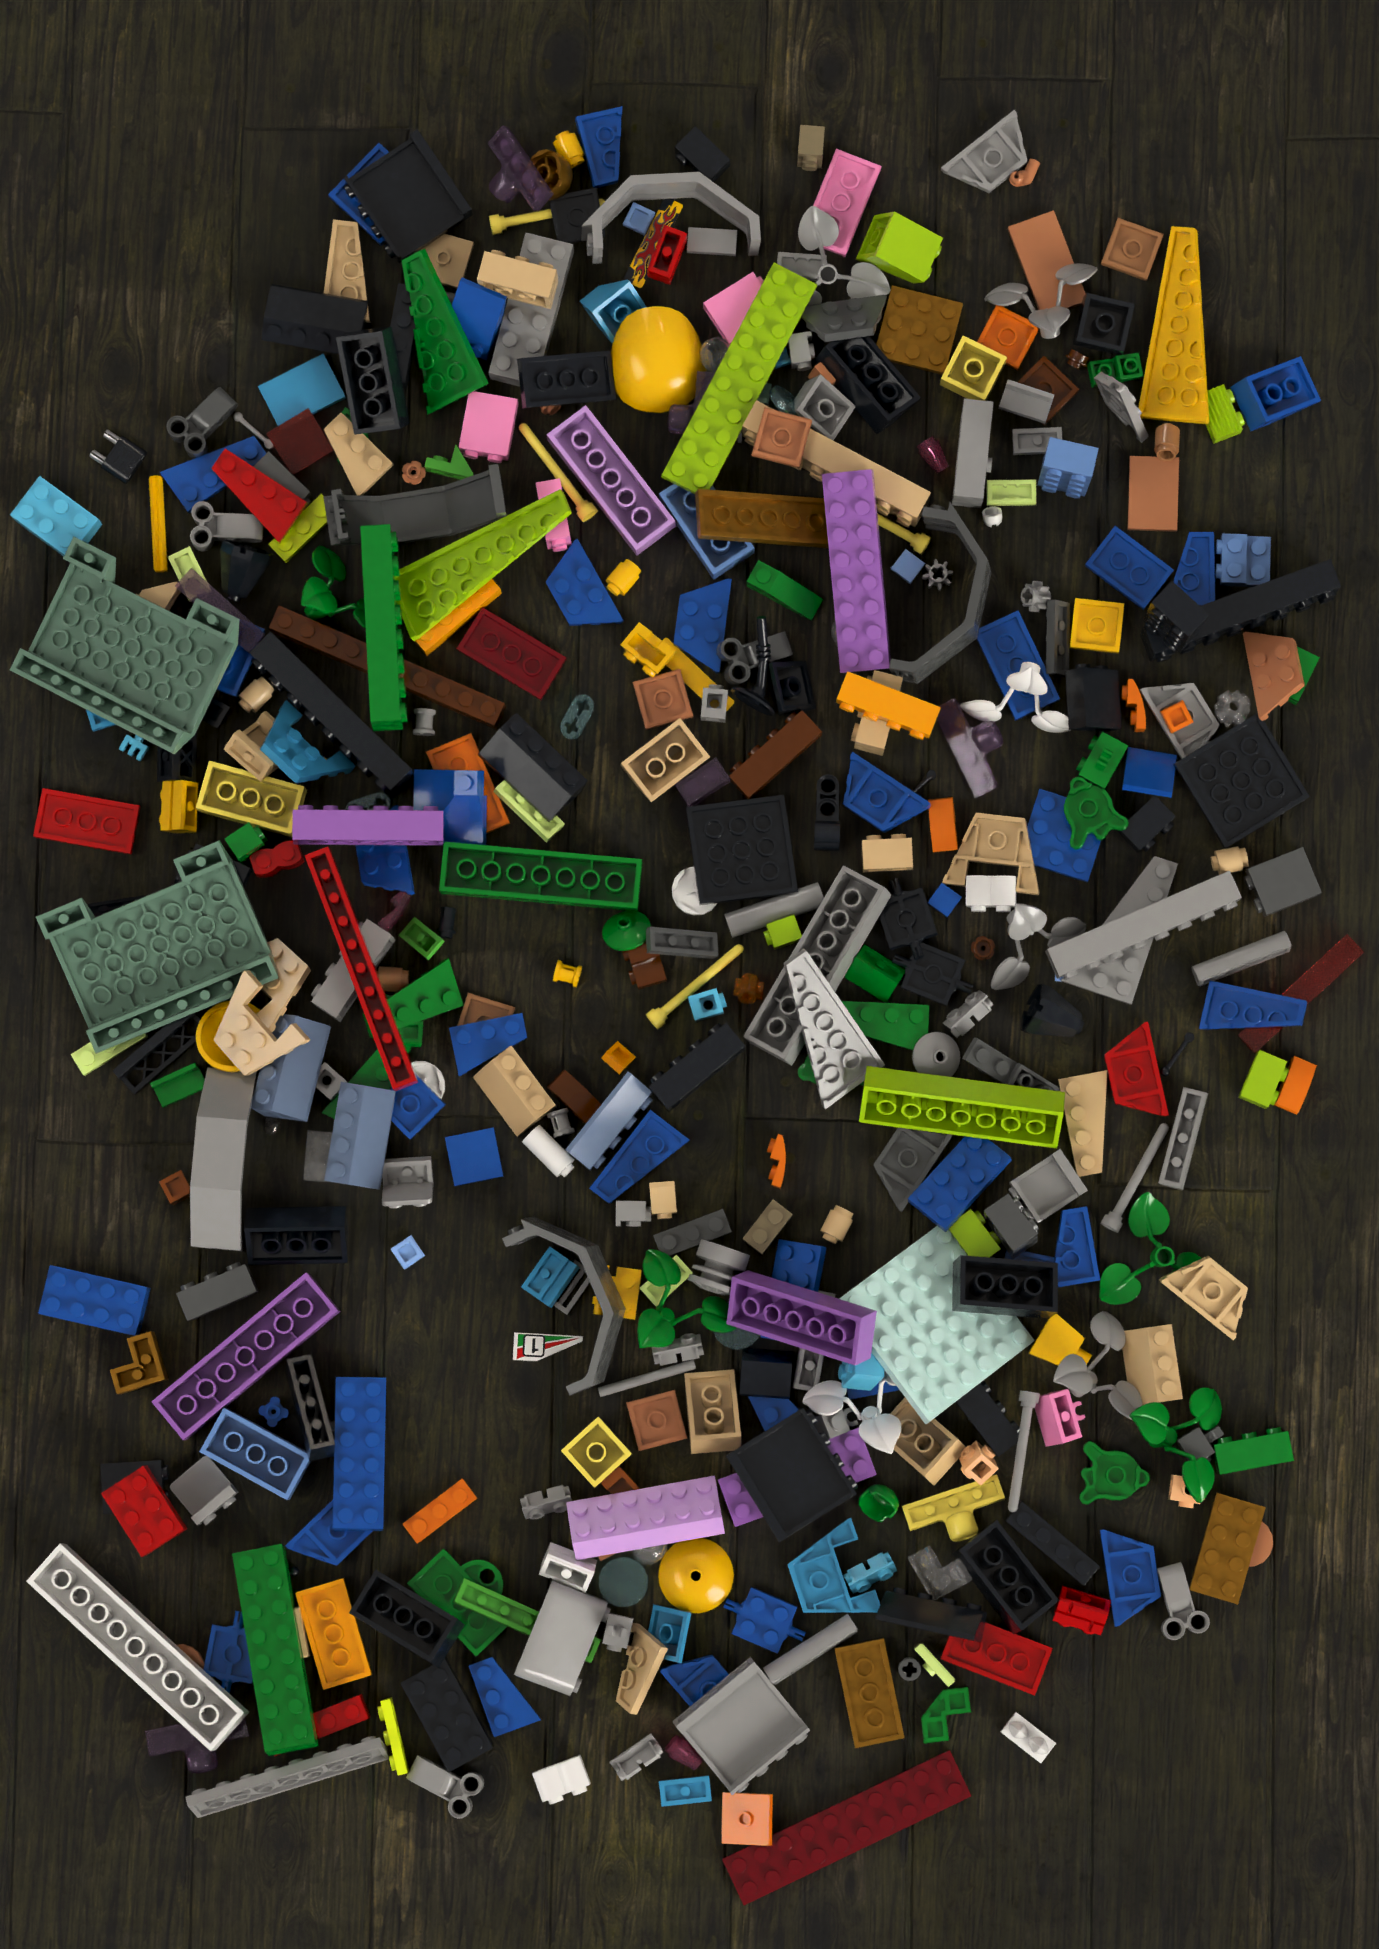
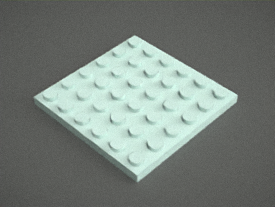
M938 1226L839 1298L877 1311L872 1354L925 1424L933 1420L1035 1341L1017 1316L952 1311L953 1262L960 1255H968L949 1230L944 1232Z

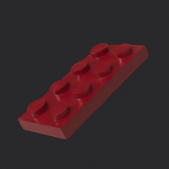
M483 607L457 647V651L540 701L567 659Z

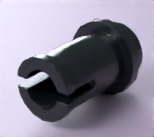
M441 907L439 928L436 929V932H438V936L441 938L452 939L453 934H456L454 922L457 909Z

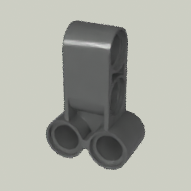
M218 387L186 419L178 415L171 417L166 425L168 434L173 441L178 443L184 442V447L189 457L192 459L201 457L208 452L206 439L237 409L238 403L225 390ZM178 424L185 426L184 431L180 434L172 432L174 426ZM194 441L202 443V447L197 451L190 449V445Z
M786 631L768 637V643L771 645V648H769L771 649L769 663L793 655ZM727 638L718 644L716 649L718 658L729 663V666L724 671V678L729 684L739 685L747 681L750 677V669L758 667L759 660L756 657L758 640L742 645L736 638ZM725 644H731L734 647L735 652L733 656H728L724 652ZM734 667H738L742 671V678L740 680L735 679L732 675Z

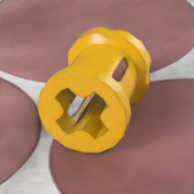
M558 960L553 981L557 982L560 980L571 983L573 987L577 988L582 966L573 967L563 964L562 961Z

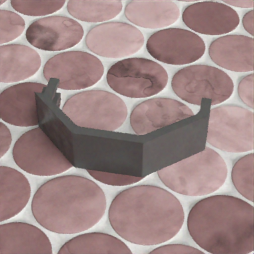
M488 465L489 470L444 486L383 496L343 495L341 489L331 490V496L323 497L331 545L361 546L360 526L390 524L392 532L396 531L398 544L452 536L507 516L499 465Z
M949 502L948 511L939 505L923 507L922 517H924L923 522L926 524V529L956 534L976 563L966 617L960 626L918 660L908 662L891 659L889 666L891 674L903 677L905 682L920 683L978 638L991 569L987 557L951 502Z
M536 1217L521 1219L523 1226L519 1225L508 1230L509 1235L502 1238L505 1246L519 1245L540 1236L576 1253L582 1262L603 1312L588 1373L583 1379L566 1386L570 1396L605 1381L626 1308L597 1244Z

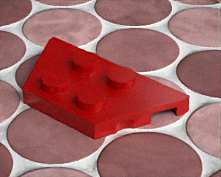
M1144 1022L1104 1054L1114 1104L1165 1117L1169 1116L1149 1023Z

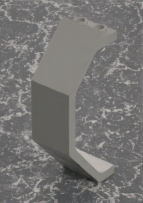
M700 172L630 175L582 225L581 241H587V256H592V264L602 263V230L631 202L637 200L695 198L742 230L747 236L748 256H756L759 253L761 242L759 216Z
M207 1067L196 1119L190 1182L191 1247L243 1251L244 1241H242L241 1237L242 1179L247 1126L257 1084V1071L251 1075L244 1076L241 1071L225 1072Z

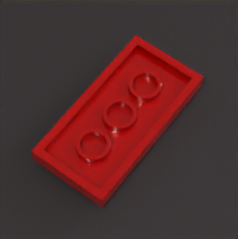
M42 788L33 837L131 855L141 806Z
M985 1622L982 1642L948 1636L940 1659L1035 1696L1053 1648Z

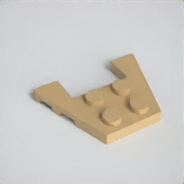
M975 813L942 883L966 887L969 862L1019 867L1016 892L1039 895L1026 819Z
M278 938L268 942L272 951L279 978L263 984L261 990L272 1000L256 1014L271 1032L275 1030V1023L279 1017L285 1014L288 1002L292 996H296L311 972L309 966Z
M244 970L213 1039L244 1076L253 1074L274 1062L280 1056L290 1053L296 1047L304 1045L310 1040L296 1023L291 1024L277 1039L251 1010L248 1003L261 990L263 985L250 970Z

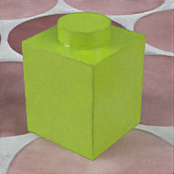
M795 915L766 924L767 931L763 932L767 945H773L774 950L799 942L802 937Z

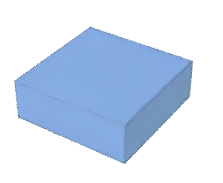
M633 202L623 222V226L645 236L655 216V212Z
M905 549L891 567V570L911 584L925 566V563Z
M412 1235L391 1248V1251L404 1270L425 1256Z

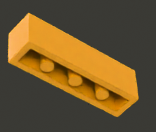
M491 579L414 642L428 656L475 617L482 607L485 608L502 594L500 587Z
M848 671L836 699V703L840 704L839 708L850 713H853L854 710L863 713L864 718L876 722L877 719L887 722V727L897 731L903 728L910 731V736L923 740L924 737L929 739L941 709L939 706Z

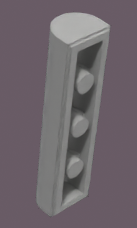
M816 882L799 888L798 892L775 896L726 913L724 916L731 936L734 938L766 927L768 923L791 915L798 916L816 910L824 897L819 883Z
M1282 931L1191 967L1197 985L1203 986L1208 984L1209 981H1216L1288 953L1292 944L1287 933Z
M1183 1087L1159 1184L1174 1189H1184L1208 1093Z
M818 1291L819 1293L835 1297L834 1293ZM799 1348L792 1388L809 1391L819 1383L824 1355Z
M846 1614L769 1663L763 1669L772 1684L776 1685L856 1634L858 1629L850 1616Z

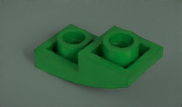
M1139 353L1118 355L1112 359L1090 361L1087 364L1092 388L1098 387L1094 377L1100 372L1114 377L1121 383L1143 377Z

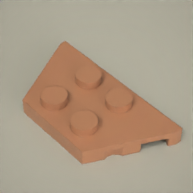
M1244 632L1243 637L1258 716L1264 721L1269 717L1267 714L1279 705L1281 707L1288 701L1291 695L1296 694L1305 686L1297 644L1293 638Z

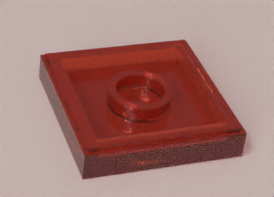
M309 408L266 433L292 475L334 450Z

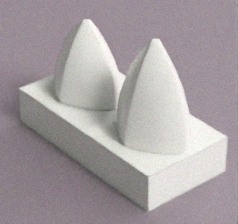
M1017 1712L1013 1714L1000 1731L1040 1763L1043 1762L1056 1744Z

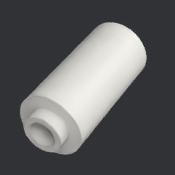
M541 1125L533 1129L522 1141L556 1177L560 1175L565 1177L573 1170L574 1166L572 1163L574 1159Z

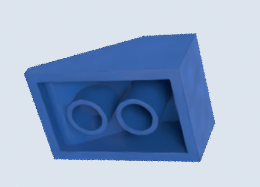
M461 277L452 307L476 358L487 361L498 339L507 296Z
M1301 356L1247 376L1230 387L1250 432L1321 401Z

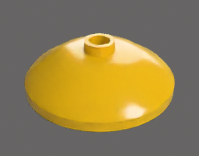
M225 1001L213 1006L203 1015L196 1030V1044L202 1058L210 1066L225 1072H239L240 1070L213 1040L230 1002ZM248 1003V1006L255 1014L260 1011L257 1007Z
M698 1538L677 1542L670 1547L661 1560L658 1578L662 1593L673 1606L692 1613H704L718 1607L727 1598L732 1588L734 1572L731 1560L721 1546L711 1540ZM693 1571H698L701 1574L699 1580L694 1581L691 1578Z

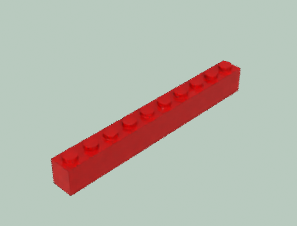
M327 846L305 855L306 861L394 1091H398L419 1083L332 852Z

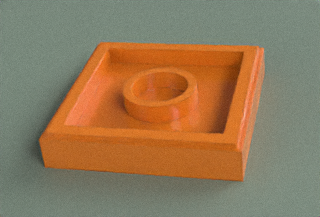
M996 305L977 342L1006 356L1005 364L1018 370L1039 328L1031 324L1028 319L1003 306Z

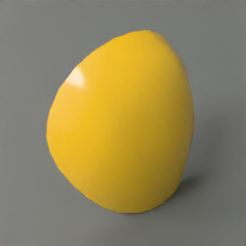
M652 306L636 310L622 321L616 332L611 349L615 392L620 399L634 409L644 412L662 413L686 406L696 398L705 381L706 360L700 339L688 318L672 308Z

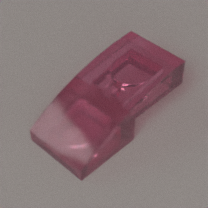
M403 891L395 895L390 901L396 908L377 923L379 927L388 932L404 914L412 895Z

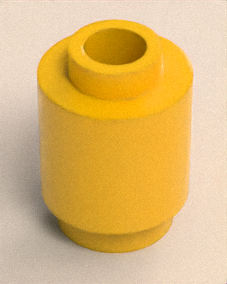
M567 130L555 136L557 140L553 142L557 153L568 160L571 168L585 161L583 149L575 133H569Z
M629 559L620 562L607 577L606 582L608 585L606 588L615 596L619 594L624 596L639 579L640 568Z

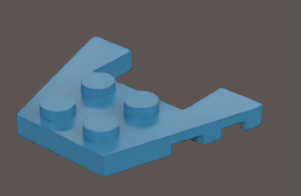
M286 700L280 707L279 713L274 719L273 725L260 750L295 783L317 780L324 775L333 777L340 772H344V774L351 773L355 765L341 751L326 760L315 747L311 746L302 737L299 731L291 727L300 720L302 714Z
M851 1518L846 1519L787 1564L803 1613L878 1612L880 1602L876 1590L854 1597L849 1596L834 1551V1547L858 1540Z

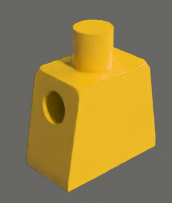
M1058 1314L1048 1319L1028 1352L1032 1356L1057 1366L1070 1354L1082 1357L1086 1365L1092 1356L1080 1348L1085 1338Z

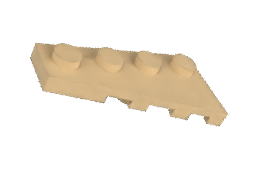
M333 219L324 293L367 301L358 222ZM367 307L366 322L370 323L369 309Z
M1107 1070L1058 1079L1060 1091L1065 1092L1064 1114L1075 1171L1079 1177L1102 1173Z

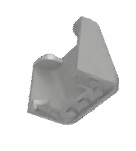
M552 1580L514 1675L568 1696L572 1692L577 1693L582 1679L578 1678L597 1629L601 1621L606 1623L611 1609L607 1607L608 1601Z

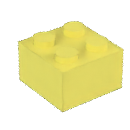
M962 336L941 377L940 385L967 399L987 401L1006 363L1007 357Z
M599 1416L561 1450L594 1488L632 1455V1452Z

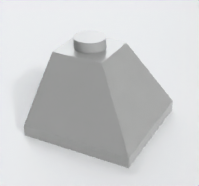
M821 374L806 381L794 399V411L800 417L811 419V427L833 441L856 407Z

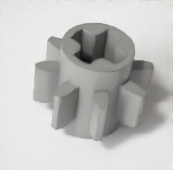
M935 559L933 566L925 565V569L929 574H924L922 579L929 580L928 588L937 586V589L941 591L944 583L948 586L951 584L947 576L953 575V571H947V561L942 565L938 564L937 559ZM942 571V578L938 577L935 580L933 572Z
M1041 581L1025 584V588L1021 592L1023 606L1029 607L1030 612H1039L1040 609H1047V600H1051L1049 587L1043 586Z

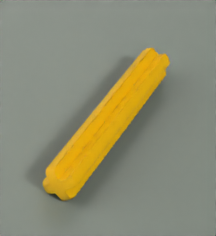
M159 475L149 477L153 565L155 572H165L168 570L163 478Z

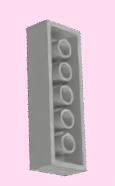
M525 233L520 256L529 259V263L539 265V262L553 265V269L557 270L558 285L551 309L508 299L488 372L491 380L520 387L517 359L547 356L574 254L573 244Z

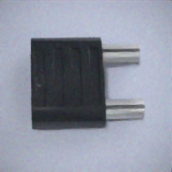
M106 430L103 437L114 443L115 446L107 457L96 450L90 453V457L100 463L103 470L124 484H127L145 459L147 451L126 437H119L110 430Z

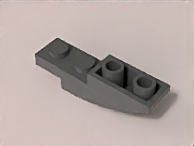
M975 1037L962 1058L1000 1084L1059 1091L1060 1089L1024 1065L1015 1062Z

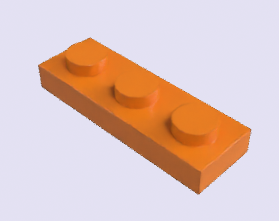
M462 1478L405 1521L403 1526L418 1544L478 1498Z

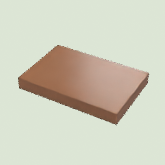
M1153 456L1129 457L1127 530L1177 532L1179 457L1171 461H1163Z

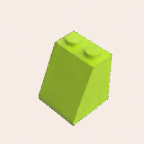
M895 211L874 215L856 260L871 263L880 270L913 284L923 283L932 273L931 266L934 259L940 254L942 248L940 244L943 237Z

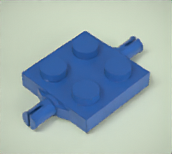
M752 1586L747 1598L741 1604L727 1598L723 1607L737 1613L736 1624L732 1631L733 1635L777 1654L783 1641L788 1636L802 1642L803 1636L806 1633L792 1626L793 1617L798 1606Z
M235 1611L233 1626L212 1625L203 1669L208 1675L222 1681L221 1686L224 1689L226 1688L229 1694L232 1683L245 1682L253 1684L245 1629L243 1628V1617L240 1611Z

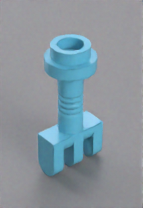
M126 734L119 750L124 752L130 744L131 747L127 754L132 757L136 750L139 749L136 760L141 762L149 746L143 743V738L137 735L133 738Z

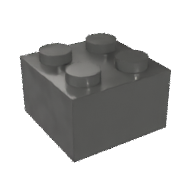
M1008 1193L984 1210V1219L991 1230L998 1236L1001 1244L1008 1251L1012 1259H1014L1037 1243V1230L1039 1228L1031 1217L1028 1219L1025 1217L1024 1207L1018 1198L1014 1197L1012 1199Z

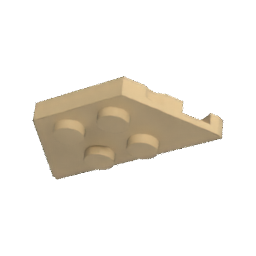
M1206 1256L1159 1279L1161 1283L1232 1340L1236 1338V1328L1238 1320L1241 1318L1242 1303L1246 1298L1248 1288L1211 1257Z

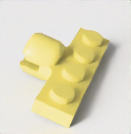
M996 1474L991 1476L982 1485L975 1481L903 1505L902 1509L910 1531L936 1522H943L946 1525L950 1539L953 1542H959L975 1536L978 1532L973 1512L978 1508L1005 1500V1496Z

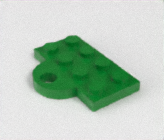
M443 1548L407 1584L419 1596L465 1624L458 1638L477 1656L507 1626L460 1606L453 1601L464 1578L502 1595L504 1587L503 1577L499 1569L486 1560H472L460 1566ZM484 1569H490L494 1572L495 1578L492 1583L486 1584L482 1582L480 1574Z

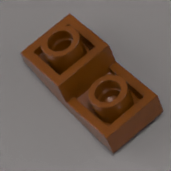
M563 1070L547 1086L554 1096L563 1105H566L582 1123L586 1124L601 1106L599 1101L566 1070Z

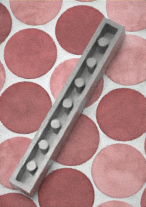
M1227 871L1048 948L1045 952L1057 979L1064 977V980L1077 976V970L1086 967L1087 970H1091L1100 966V960L1109 957L1111 961L1123 956V950L1130 947H1132L1133 951L1147 945L1146 940L1153 937L1156 941L1170 935L1168 931L1176 927L1181 931L1192 926L1191 921L1197 918L1204 921L1215 916L1214 911L1223 908L1225 912L1238 906L1237 901L1242 896L1231 872Z

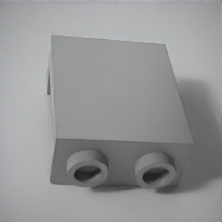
M1061 1149L1010 1181L1011 1188L1008 1189L1012 1197H1017L1025 1206L1023 1212L1026 1218L1031 1217L1036 1224L1088 1191Z

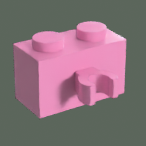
M1069 1389L1040 1395L1039 1404H1036L1035 1411L1045 1447L1063 1444L1082 1437L1078 1421L1083 1420L1085 1414H1076V1407L1082 1405L1080 1401L1072 1402Z

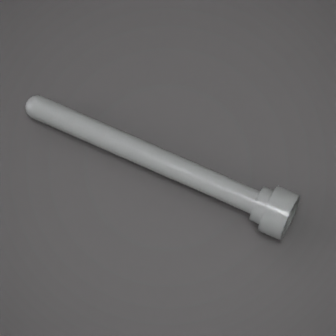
M1162 1123L1158 1127L1114 1210L1103 1217L1101 1224L1116 1233L1119 1232L1123 1224L1121 1216L1169 1130V1126L1166 1123Z
M1020 1391L1019 1401H1021L1020 1406H1023L1008 1502V1510L1010 1512H1015L1018 1509L1032 1410L1036 1407V1404H1039L1040 1393Z

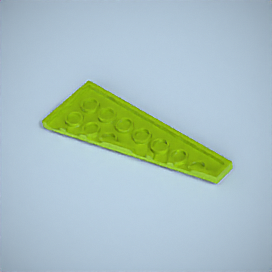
M559 489L399 569L400 576H395V580H399L401 600L396 602L397 605H400L402 618L410 638L415 641L423 636L571 515L572 512L564 492Z

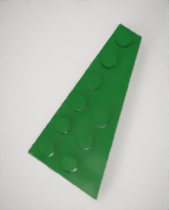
M423 249L401 261L406 290L409 291L412 306L409 308L411 316L414 317L415 329H413L419 368L423 371L425 383L422 385L424 393L427 394L428 406H426L427 415L489 383L426 250Z

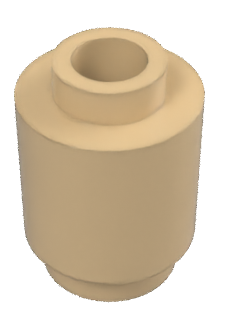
M260 677L258 680L254 679L238 695L241 699L238 703L246 712L249 713L252 710L256 713L272 697L271 694L275 689L263 677Z
M1236 846L1214 851L1215 856H1211L1213 871H1218L1219 875L1227 871L1231 873L1243 871V868L1249 867L1245 847L1239 848Z
M835 1205L834 1209L830 1210L820 1230L824 1233L822 1238L833 1244H836L837 1240L843 1242L853 1222L851 1219L853 1213Z

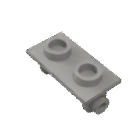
M978 990L968 995L962 1006L952 1010L947 1015V1019L943 1024L951 1029V1033L956 1038L960 1035L964 1036L975 1025L970 1017L973 1015L977 1021H980L992 1010L991 1007L994 1004L987 998L988 996Z
M684 1334L680 1338L674 1339L673 1343L667 1347H652L655 1364H660V1366L677 1363L676 1354L681 1353L682 1361L700 1358L699 1356L704 1355L700 1334Z
M560 1485L546 1489L548 1498L543 1499L542 1491L524 1495V1498H521L520 1501L525 1519H539L551 1512L562 1513L567 1511L566 1502L572 1501L569 1486L564 1487Z
M650 1733L611 1760L610 1764L621 1781L624 1779L629 1780L630 1777L642 1770L639 1764L643 1762L645 1766H648L656 1759L661 1758L660 1755L664 1752Z

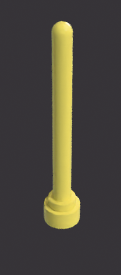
M599 199V204L601 206L605 202L604 199ZM545 209L505 218L504 215H490L489 221L492 235L501 234L503 230H507L506 227L551 219L552 214L551 209Z
M521 423L519 425L520 432L556 479L560 478L562 488L577 506L575 508L577 516L582 522L592 518L598 512L597 508L592 502L589 503L588 500L582 498L526 423Z
M877 513L879 526L910 542V546L914 547V551L921 555L924 553L931 540L930 536L924 533L914 534Z
M741 944L735 945L663 1007L652 1008L645 1014L654 1027L660 1029L666 1024L667 1015L738 957L744 950Z

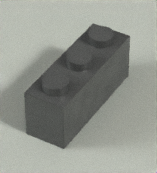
M240 1262L227 1266V1272L218 1275L216 1271L204 1276V1282L195 1285L194 1281L182 1285L180 1287L181 1291L176 1293L187 1321H193L259 1293L248 1265H241Z

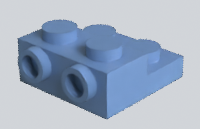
M1222 533L1220 540H1216V554H1220V564H1216L1215 578L1219 579V586L1254 587L1270 581L1271 537Z

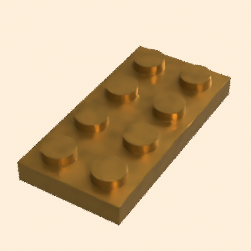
M1216 1493L1189 1590L1234 1604L1239 1603L1266 1507Z
M884 1638L835 1648L855 1748L903 1739L904 1733Z

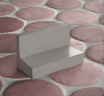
M1007 380L998 409L1045 424L1054 394Z

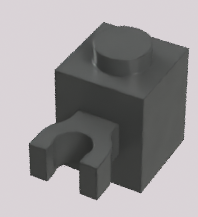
M1219 1426L1203 1434L1199 1427H1195L1179 1437L1176 1442L1182 1451L1194 1455L1196 1459L1204 1457L1210 1462L1212 1460L1210 1455L1215 1453L1210 1443L1223 1436L1224 1433Z

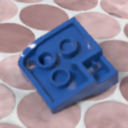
M414 769L413 810L423 811L424 806H437L438 811H443V844L444 842L486 845L487 795H484V771Z

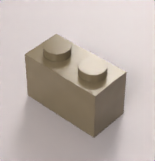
M800 125L797 167H802L806 171H816L817 168L822 169L825 127Z
M773 1199L742 1240L763 1255L793 1214Z

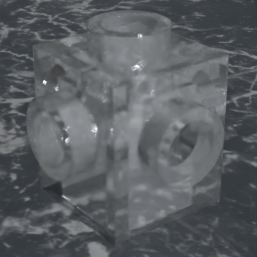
M1228 690L1217 697L1219 701L1214 706V714L1221 724L1224 723L1226 727L1232 724L1236 726L1247 719L1246 716L1251 711L1249 708L1251 703L1244 693L1240 694L1238 690L1231 693ZM1234 702L1238 710H1231L1229 704Z

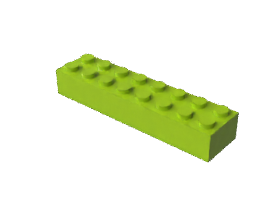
M866 1066L859 1122L1057 1149L1064 1114L1065 1092Z

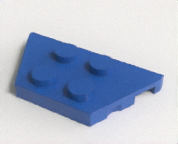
M574 540L546 580V585L569 626H579L582 624L601 625V623L621 624L624 621L579 540Z
M725 579L684 593L679 598L673 644L691 655L698 662L712 669L715 673H720L721 660L717 656L716 649L718 644L724 641L732 579Z
M854 752L851 753L849 774L846 781L847 787L843 801L844 807L883 833L930 808V802Z
M396 805L390 810H398L399 806ZM356 845L361 882L364 886L382 887L384 890L389 891L398 890L409 895L415 894L407 845Z
M332 1500L285 1547L297 1553L338 1566L373 1531L333 1530Z
M1102 1529L1099 1531L1111 1600L1114 1627H1117L1161 1597L1157 1566L1152 1545Z
M713 1655L659 1669L661 1674L689 1706L693 1705L729 1675Z

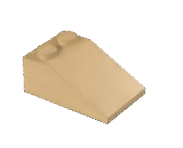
M734 1369L684 1373L691 1454L734 1451L741 1447V1429Z
M904 1397L890 1413L896 1416L901 1423V1433L895 1443L894 1451L935 1486L960 1458L961 1452L966 1446L935 1418L925 1424Z

